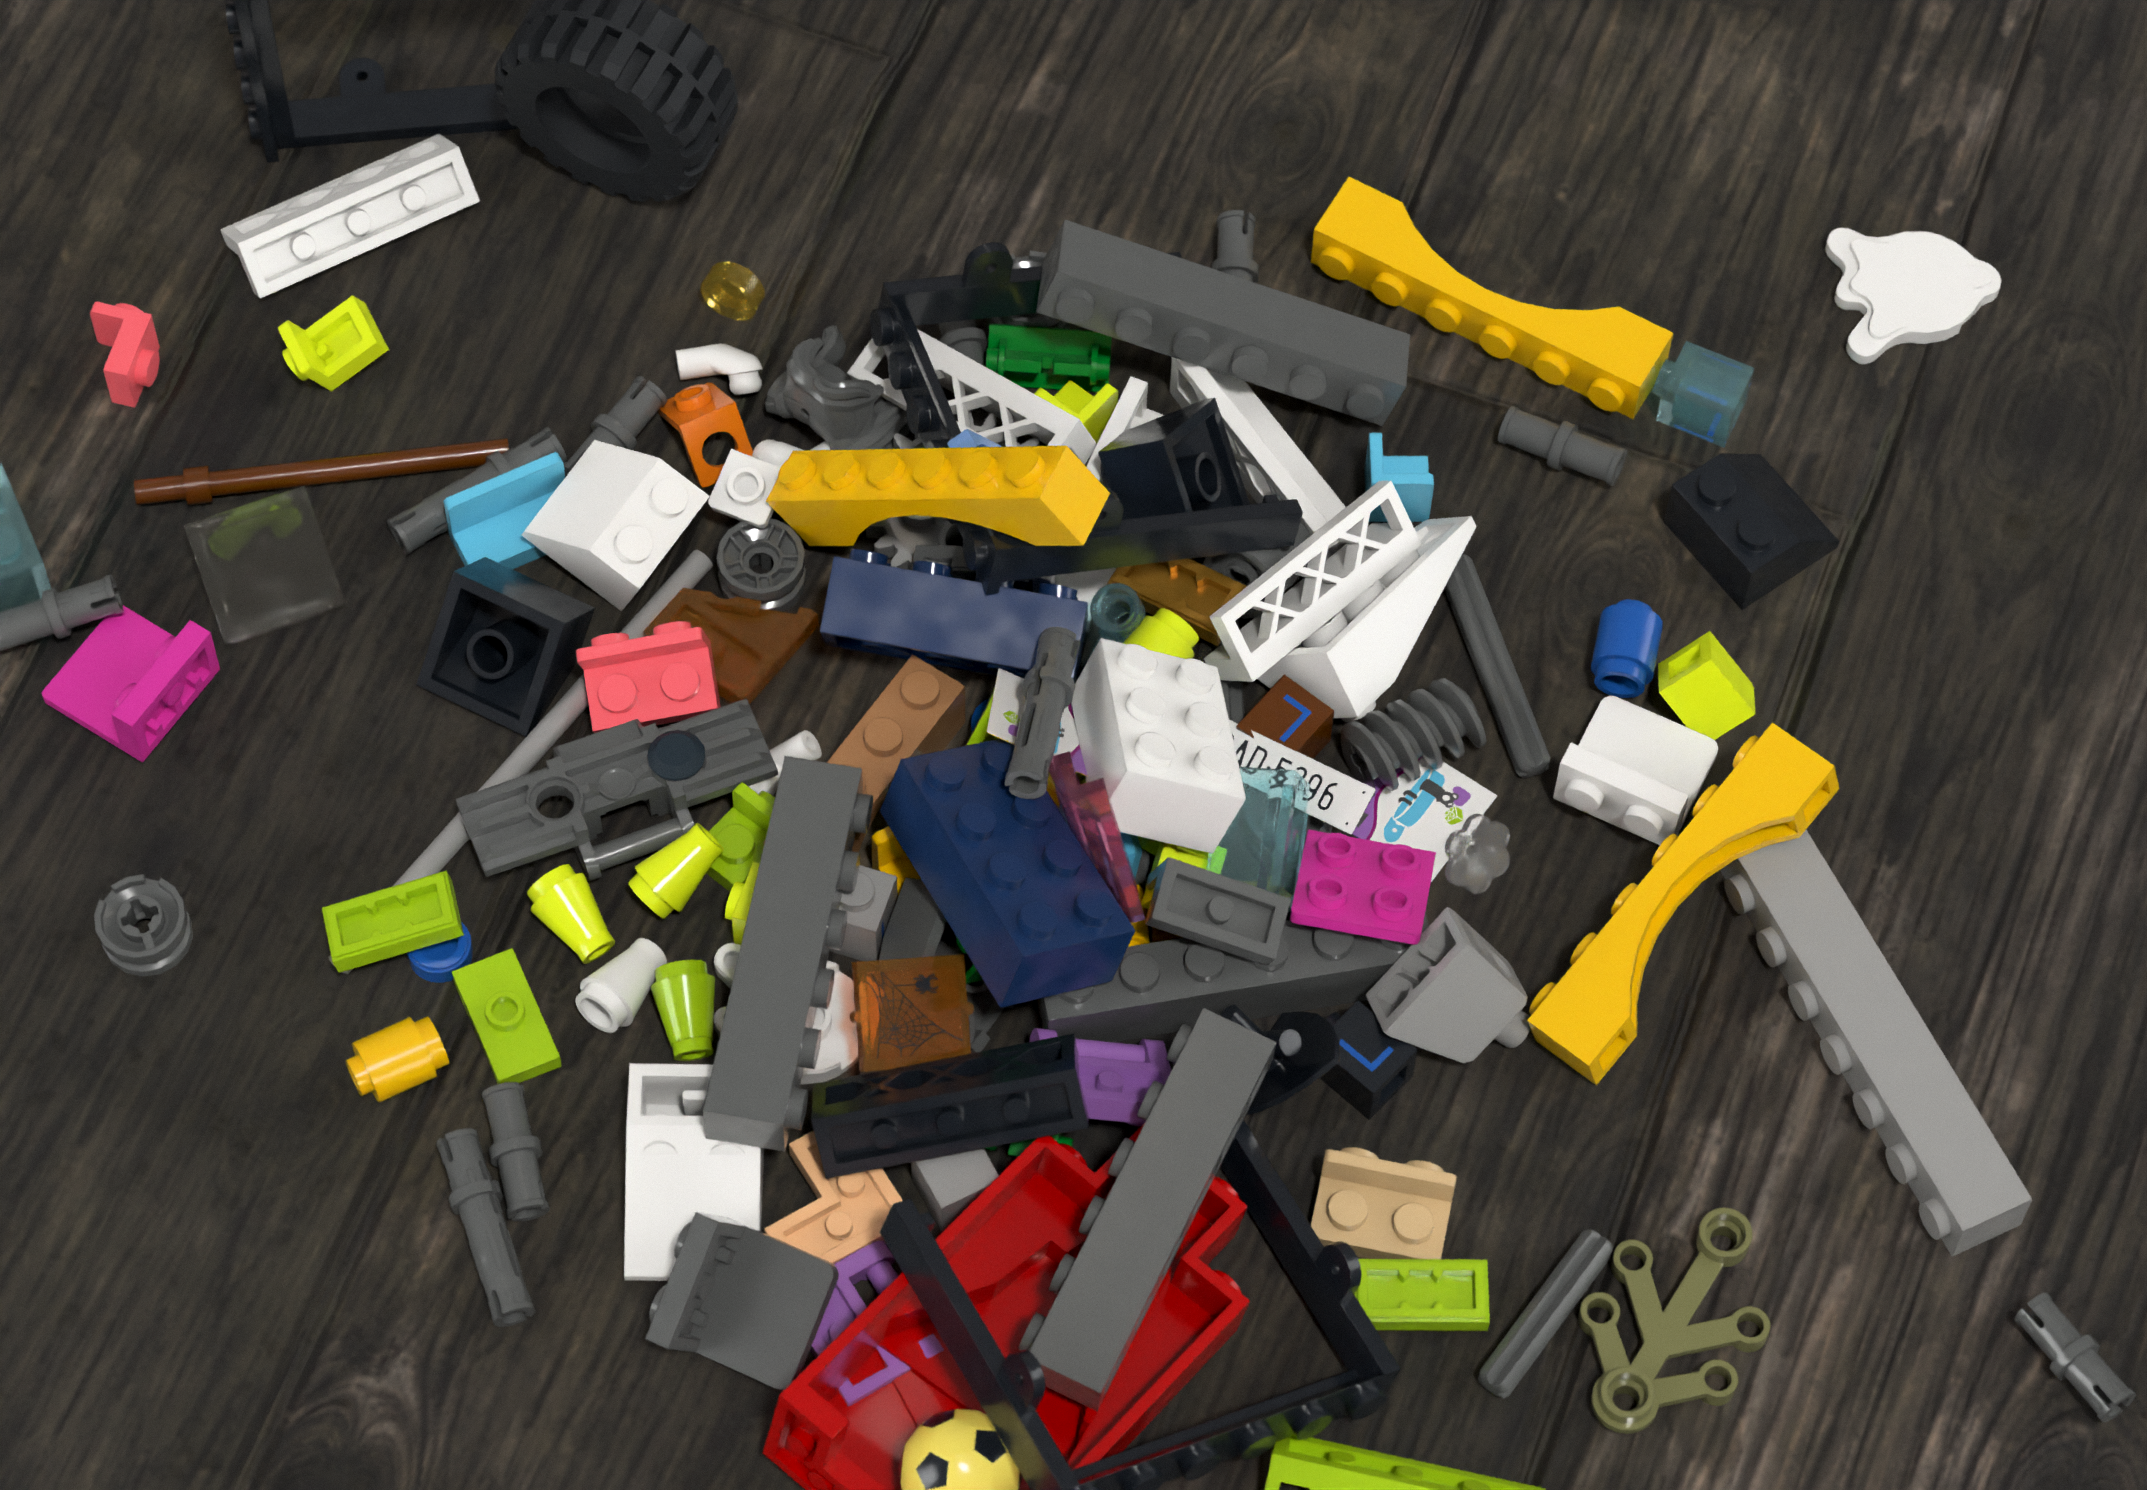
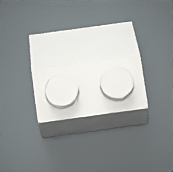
M594 440L521 536L622 611L710 496L658 457Z

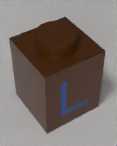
M1284 674L1240 721L1236 729L1254 738L1252 731L1314 759L1331 740L1334 710Z

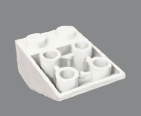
M630 1063L626 1124L625 1280L668 1281L677 1260L674 1254L676 1241L683 1228L692 1222L695 1212L729 1217L761 1232L764 1148L708 1139L705 1135L703 1108L713 1065Z

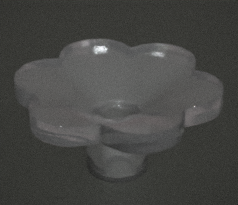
M1482 814L1469 816L1462 829L1451 833L1446 840L1445 853L1449 859L1445 869L1447 880L1453 885L1464 886L1468 891L1475 894H1481L1486 891L1492 882V878L1503 875L1509 866L1510 856L1505 848L1510 838L1507 826L1497 821L1491 822L1488 817Z

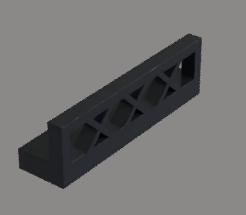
M1074 1034L813 1084L811 1121L826 1179L1089 1128V1115L1079 1076L1078 1048Z

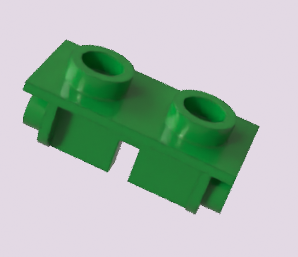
M989 324L986 367L1021 387L1061 390L1071 380L1085 391L1099 392L1109 383L1112 337L1092 330Z

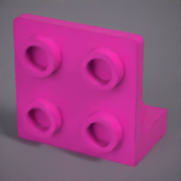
M123 605L124 613L107 616L99 623L44 688L42 696L47 705L143 763L217 674L220 666L210 631L190 620L175 637Z
M1308 829L1291 907L1290 921L1295 924L1412 945L1419 944L1436 852L1416 849L1402 844L1393 845L1354 838L1341 833H1326Z

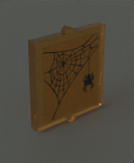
M964 954L852 962L855 1010L850 1013L849 1018L852 1023L856 1024L860 1072L888 1070L971 1053L968 1015L973 1013L974 1006L972 1003L967 1002Z

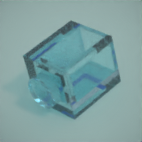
M1686 341L1676 363L1666 359L1655 381L1652 393L1661 396L1656 421L1725 447L1746 404L1755 368Z

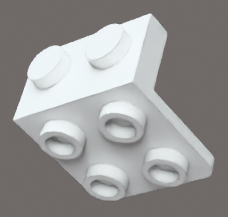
M1607 696L1601 700L1579 745L1570 743L1562 758L1553 799L1661 845L1669 835L1673 833L1678 835L1716 759L1718 745L1714 739L1616 696Z

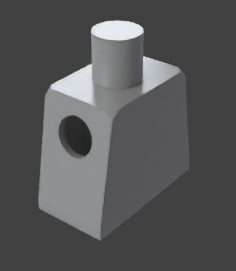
M1446 907L1421 934L1420 943L1411 945L1366 994L1386 1035L1461 1063L1474 1061L1493 1039L1508 1048H1515L1526 1039L1530 1031L1527 1021L1530 1016L1522 1011L1528 996L1512 966L1494 947L1449 907Z

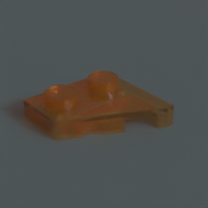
M682 588L643 631V636L654 635V627L669 622L686 621L691 623L692 628L701 627L711 642L719 695L731 703L747 698L750 704L819 627L818 614L808 608L799 607L798 614L762 609L760 600L742 597L722 599L715 596L712 592Z

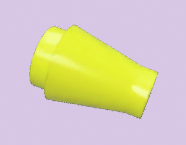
M696 823L687 833L636 865L635 869L638 873L628 884L634 893L654 913L665 919L674 909L678 912L683 910L710 866L724 851V848L708 830L699 823Z
M564 864L543 875L528 889L527 895L533 902L530 911L578 955L583 964H588L598 959L614 946L615 940L606 927L584 873L576 874L569 864Z

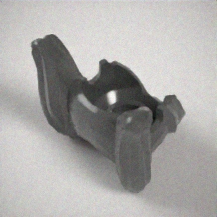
M836 325L824 329L822 339L819 337L815 339L810 338L798 344L787 361V369L774 381L767 392L765 400L767 412L782 418L795 417L797 420L809 425L813 431L829 443L830 450L894 449V435L896 433L905 437L908 436L911 430L907 420V411L890 401L879 398L884 392L883 386L880 384L875 385L868 380H852L838 367L845 356L847 347L843 335Z

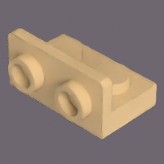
M1348 1147L1340 1151L1327 1149L1324 1155L1311 1227L1324 1247L1338 1241H1343L1354 1250L1357 1257L1441 1259L1457 1176L1444 1172L1438 1165L1427 1161L1413 1160L1402 1164L1378 1159L1374 1153L1362 1148Z

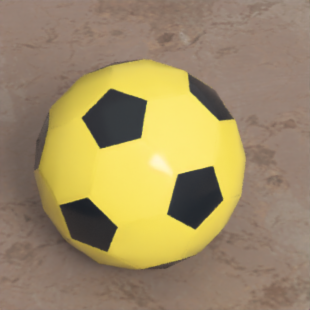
M954 1409L932 1415L912 1433L904 1446L899 1463L900 1484L903 1490H1019L1023 1478L988 1416L978 1410Z

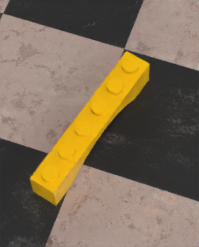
M1351 177L1347 178L1314 228L1311 263L1319 266L1328 276L1337 280H1348L1372 292L1380 301L1387 305L1401 306L1426 318L1432 326L1441 331L1457 333L1479 344L1487 353L1494 357L1508 358L1533 370L1542 380L1550 384L1563 385L1588 397L1597 407L1603 410L1617 411L1634 419L1667 365L1673 332L1619 306L1594 310L1551 309L1518 302L1489 291L1458 273L1432 250L1413 225L1401 201Z
M1068 446L792 451L790 457L781 466L778 479L766 502L809 546H854L860 533L871 524L891 517L912 515L943 517L973 523L1008 534L1035 546H1084L1110 492Z
M1771 723L1760 738L1756 735L1751 736L1741 746L1733 760L1734 770L1720 787L1713 784L1703 792L1693 808L1692 816L1694 818L1679 836L1673 833L1661 843L1653 856L1652 865L1654 867L1639 885L1631 883L1619 894L1611 909L1612 918L1598 935L1591 932L1582 939L1571 956L1570 964L1572 966L1557 984L1550 982L1545 985L1536 995L1530 1006L1529 1013L1531 1016L1527 1021L1535 1041L1595 1085L1601 1081L1637 1037V1003L1643 972L1657 937L1677 907L1704 880L1732 861L1768 845L1800 838L1839 790L1835 766L1774 723Z

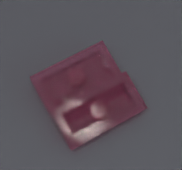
M1070 751L1053 756L1049 774L1064 819L1129 921L1135 923L1145 920L1137 883L1104 778L1080 785Z

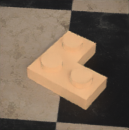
M814 1130L789 1143L790 1156L818 1199L764 1228L765 1234L833 1264L879 1240L885 1242L880 1234V1230L892 1205L903 1200L884 1170L879 1168L826 1179Z

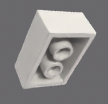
M1101 638L1075 683L1071 702L1078 741L1088 775L1085 778L1094 826L1213 854L1246 800L1218 667L1205 664L1197 659H1184L1151 651L1137 644H1123Z

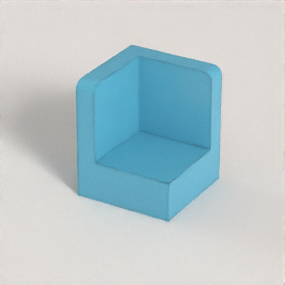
M1369 433L1364 468L1365 492L1378 481H1392L1411 522H1424L1426 519H1429L1434 479L1433 474L1429 473L1428 456H1383L1382 433ZM1380 505L1370 512L1369 522H1388Z

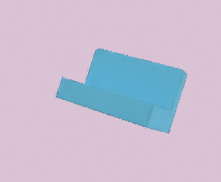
M553 452L449 496L443 501L449 537L465 566L487 557L510 569H515L547 555L521 535L565 479L564 463L557 452Z

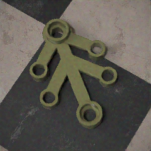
M1717 1208L1704 1216L1696 1236V1246L1699 1254L1664 1311H1662L1650 1271L1653 1264V1255L1650 1248L1645 1243L1633 1239L1625 1240L1615 1248L1611 1260V1272L1619 1282L1626 1285L1643 1342V1346L1631 1365L1617 1329L1620 1318V1306L1617 1300L1607 1293L1595 1292L1589 1294L1582 1301L1578 1314V1323L1581 1330L1593 1338L1603 1375L1596 1381L1591 1397L1592 1408L1597 1419L1608 1429L1624 1434L1636 1433L1647 1428L1653 1422L1659 1407L1701 1399L1709 1405L1720 1406L1728 1403L1733 1398L1738 1385V1374L1730 1363L1714 1359L1703 1364L1699 1372L1655 1379L1667 1359L1731 1345L1743 1352H1755L1765 1345L1771 1324L1767 1314L1757 1307L1745 1306L1735 1311L1733 1316L1688 1325L1723 1267L1737 1265L1748 1253L1753 1236L1752 1227L1748 1219L1739 1211L1731 1208ZM1719 1235L1726 1236L1733 1242L1734 1248L1729 1251L1719 1250L1712 1245L1711 1239ZM1625 1255H1635L1641 1259L1644 1266L1639 1270H1629L1622 1265L1620 1258ZM1594 1307H1601L1609 1312L1611 1319L1606 1323H1596L1589 1318L1587 1311ZM1743 1321L1753 1322L1759 1327L1761 1334L1756 1337L1744 1336L1738 1330L1737 1325ZM1712 1374L1720 1375L1726 1379L1729 1387L1723 1391L1713 1390L1708 1387L1705 1378ZM1619 1394L1630 1395L1636 1401L1637 1407L1630 1411L1621 1410L1614 1404L1613 1398Z

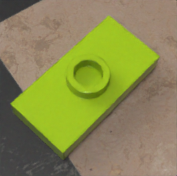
M447 870L322 907L332 962L338 973L464 936L453 882Z
M513 948L451 971L453 982L497 1084L506 1082L521 1083L562 1067L560 1055Z
M1358 1259L1362 1277L1361 1283L1354 1295L1376 1330L1488 1331L1490 1315L1487 1260Z

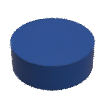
M462 923L464 936L407 952L412 970L426 981L434 983L452 981L451 971L470 965L472 961L473 947L470 933L466 926Z

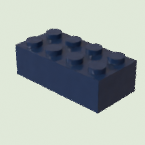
M851 549L849 559L834 556L820 627V633L827 646L908 660L913 654L928 664L997 676L998 668L1024 679L1026 673L1033 669L1041 632L1050 627H1062L1076 634L1075 640H1080L1079 652L1071 675L1074 683H1076L1089 617L1088 602L1078 600L1076 589L1040 583L1039 591L1035 593L1015 589L1013 580L1001 582L999 593L986 595L978 573H976L975 581L953 578V575L950 574L951 567L919 560L913 562L912 570L892 567L890 563H887V555L860 549Z
M996 739L901 759L880 812L996 1002L1002 1008L1111 982L1136 930L1047 790L1043 796L1036 799L1019 798L1009 792L1010 786H1005V778L1010 761L1012 760L1014 745L1002 739Z

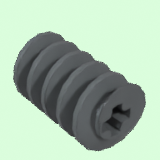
M1439 678L1432 681L1428 691L1416 689L1410 692L1407 702L1401 699L1389 702L1385 708V714L1379 710L1367 713L1363 719V725L1357 721L1344 724L1341 729L1340 741L1345 761L1356 780L1375 788L1373 780L1378 778L1389 791H1394L1399 786L1395 769L1400 767L1410 780H1416L1421 775L1418 758L1423 757L1432 769L1437 770L1443 764L1440 747L1444 746L1454 758L1459 759L1465 753L1462 736L1466 735L1473 745L1478 748L1485 746L1487 739L1482 721L1468 694L1446 678Z

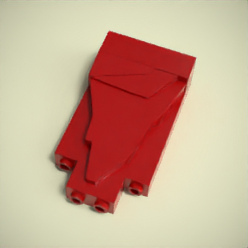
M1144 1124L1129 1138L1130 1140L1136 1142ZM1051 1136L1036 1138L935 1239L1005 1359L1009 1354L1020 1351L1021 1340L1035 1313L1037 1312L1047 1317L1057 1297V1294L1049 1291V1287L1060 1262L1066 1253L1077 1258L1087 1238L1086 1235L1079 1232V1228L1090 1203L1096 1195L1106 1200L1117 1179L1108 1174L1116 1152L1095 1173L1088 1168L1084 1158L1073 1147L1064 1143L1059 1144ZM1215 1176L1098 1411L1045 1386V1394L1036 1411L1071 1470L1123 1452L1237 1331L1250 1300L1241 1293L1239 1286L1230 1276L1222 1271L1212 1270L1207 1266L1235 1237L1248 1207L1239 1199L1237 1192L1225 1180ZM903 1272L779 1395L763 1454L805 1490H903L900 1484L899 1463L904 1446L917 1427L936 1413L954 1409L978 1410L986 1414ZM934 1334L944 1350L927 1359L918 1341ZM877 1346H880L911 1368L909 1372L849 1407L839 1393V1388L847 1379L854 1386L887 1367L876 1349ZM1022 1478L1019 1490H1030L1025 1479Z

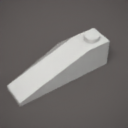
M1472 516L1426 519L1414 529L1422 543L1419 548L1257 679L1271 689L1285 674L1334 710V718H1341L1345 722L1358 720L1373 711L1376 707L1375 700L1398 677L1477 526Z

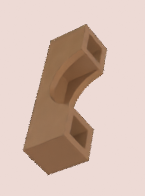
M912 654L827 763L862 768L863 794L873 795L869 827L883 805L900 760L943 751L964 725L965 686ZM856 832L852 848L853 852H859L866 834Z

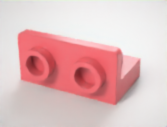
M686 621L669 622L654 627V635L629 639V635L626 633L604 634L591 639V647L577 649V663L584 671L592 731L597 733L638 719L643 727L656 723V725L667 724L720 708L711 642L702 628H692L691 623Z

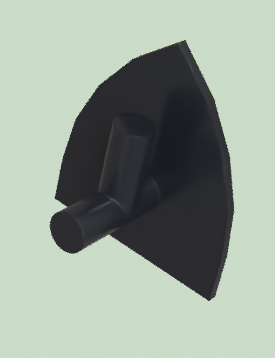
M1230 1005L1220 1014V1016L1276 1042L1272 1064L1246 1115L1261 1112L1284 1102L1310 1086L1339 1063L1338 1036L1334 1027L1317 1013L1301 1011L1282 1013L1269 1031H1262L1236 1005Z

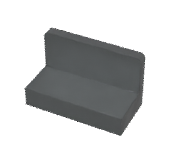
M1170 857L1166 858L1149 874L1145 888L1150 891L1154 888L1145 921L1146 925L1267 966L1276 959L1291 898Z

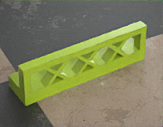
M1296 1435L1275 1443L1265 1490H1279L1281 1482L1306 1487L1310 1490H1546L1541 1487L1310 1437L1299 1440Z

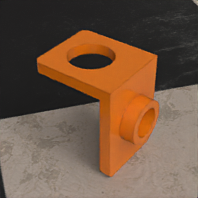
M712 382L690 386L681 390L674 397L668 399L663 408L658 410L659 415L679 431L696 480L702 487L715 484L724 464H708L703 458V444L710 435L716 432H727L734 439L736 451L749 456L753 454L736 402Z

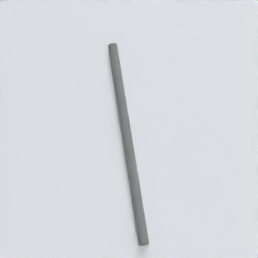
M694 550L620 633L628 634L629 639L652 635L653 628L665 621L713 567L711 560L701 551ZM584 673L478 791L526 775L589 706ZM460 812L457 813L393 886L439 873L470 839ZM330 955L329 960L333 964L332 957ZM353 969L344 971L342 973L349 974Z

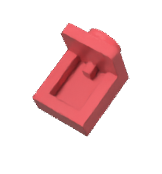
M94 302L90 311V317L96 339L100 344L112 347L103 368L111 401L135 408L143 387H151L159 369L160 356L158 351L160 346L152 314L144 313L141 309L130 304L119 303L110 305Z

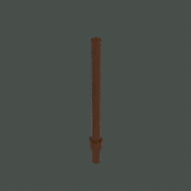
M508 438L210 471L208 465L183 468V475L134 480L136 504L186 499L187 505L213 503V496L477 467L485 464L486 456L499 451L502 454L509 450Z

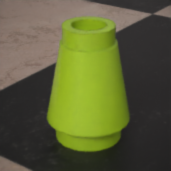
M681 960L659 966L655 969L656 982L650 988L670 1046L673 1048L674 1059L677 1061H693L711 1056L713 1054L715 977L708 974L707 964L701 960Z

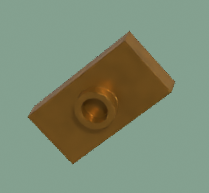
M1191 559L1118 567L1107 582L1108 594L1152 615H1155L1160 608L1168 609L1185 620L1194 629L1198 637L1216 646H1219L1221 639L1209 616L1247 587Z

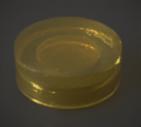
M733 262L714 264L701 283L700 288L704 300L713 310L725 317L738 321L752 318L765 297L763 285L758 277L746 267Z

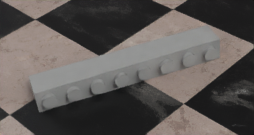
M1805 830L1800 838L1768 845L1740 857L1723 867L1720 871L1725 878V891L1732 907L1738 914L1746 913L1757 931L1756 941L1762 957L1770 967L1778 966L1789 985L1788 995L1797 1015L1804 1021L1810 1019L1821 1038V1052L1828 1067L1836 1075L1843 1074L1854 1093L1853 1104L1858 1117L1868 1129H1876L1886 1146L1885 1154L1891 1172L1901 1184H1909L1920 1203L1919 1214L1930 1236L1935 1240L1942 1239L1953 1257L2020 1226L2032 1201L2030 1194L1808 831Z

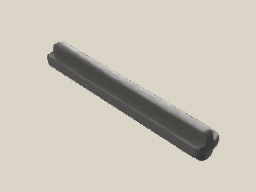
M1462 554L1444 590L1516 773L1522 778L1540 775L1548 770L1550 755L1472 558Z

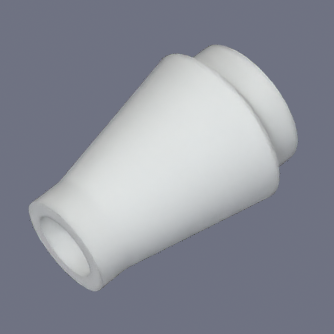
M638 938L627 950L583 979L580 983L581 992L576 996V1005L582 1016L594 1027L607 1033L615 1032L620 1026L627 1027L631 1025L651 985L656 979L655 969L667 964L663 951L652 941Z

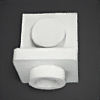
M731 449L708 500L711 509L755 527L765 528L774 512V509L766 502V499L778 479L781 467Z

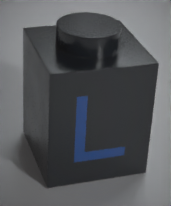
M1358 1000L1344 1015L1341 1016L1334 1012L1325 1019L1334 1027L1339 1039V1063L1319 1079L1370 1120L1413 1077L1417 1049L1409 1043L1386 1035L1376 1015Z

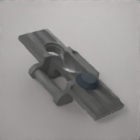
M746 698L659 729L656 723L643 727L640 721L635 719L553 748L554 758L546 760V768L459 797L455 800L485 877L574 847L588 881H592L602 877L601 870L659 851L687 833L694 826L688 807L731 793L741 782L750 786L778 775V769ZM556 795L567 797L572 807V810L567 815L555 819L547 818L538 811L540 804L545 799ZM640 800L645 801L651 816L657 814L659 817L664 814H670L673 818L592 846L590 840L597 838V834L603 833L600 816Z

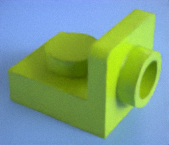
M743 782L732 791L733 807L709 830L722 845L724 851L714 860L706 874L729 892H731L736 881L745 884L753 862L760 863L764 848L763 842L766 839L775 797L768 792L761 791L757 794Z

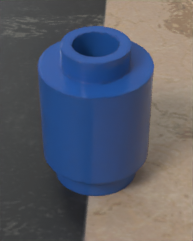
M1630 599L1622 600L1617 604L1606 607L1601 612L1591 670L1595 675L1594 683L1596 687L1608 695L1620 698L1637 697L1644 692L1645 685L1653 680L1663 621L1646 603Z

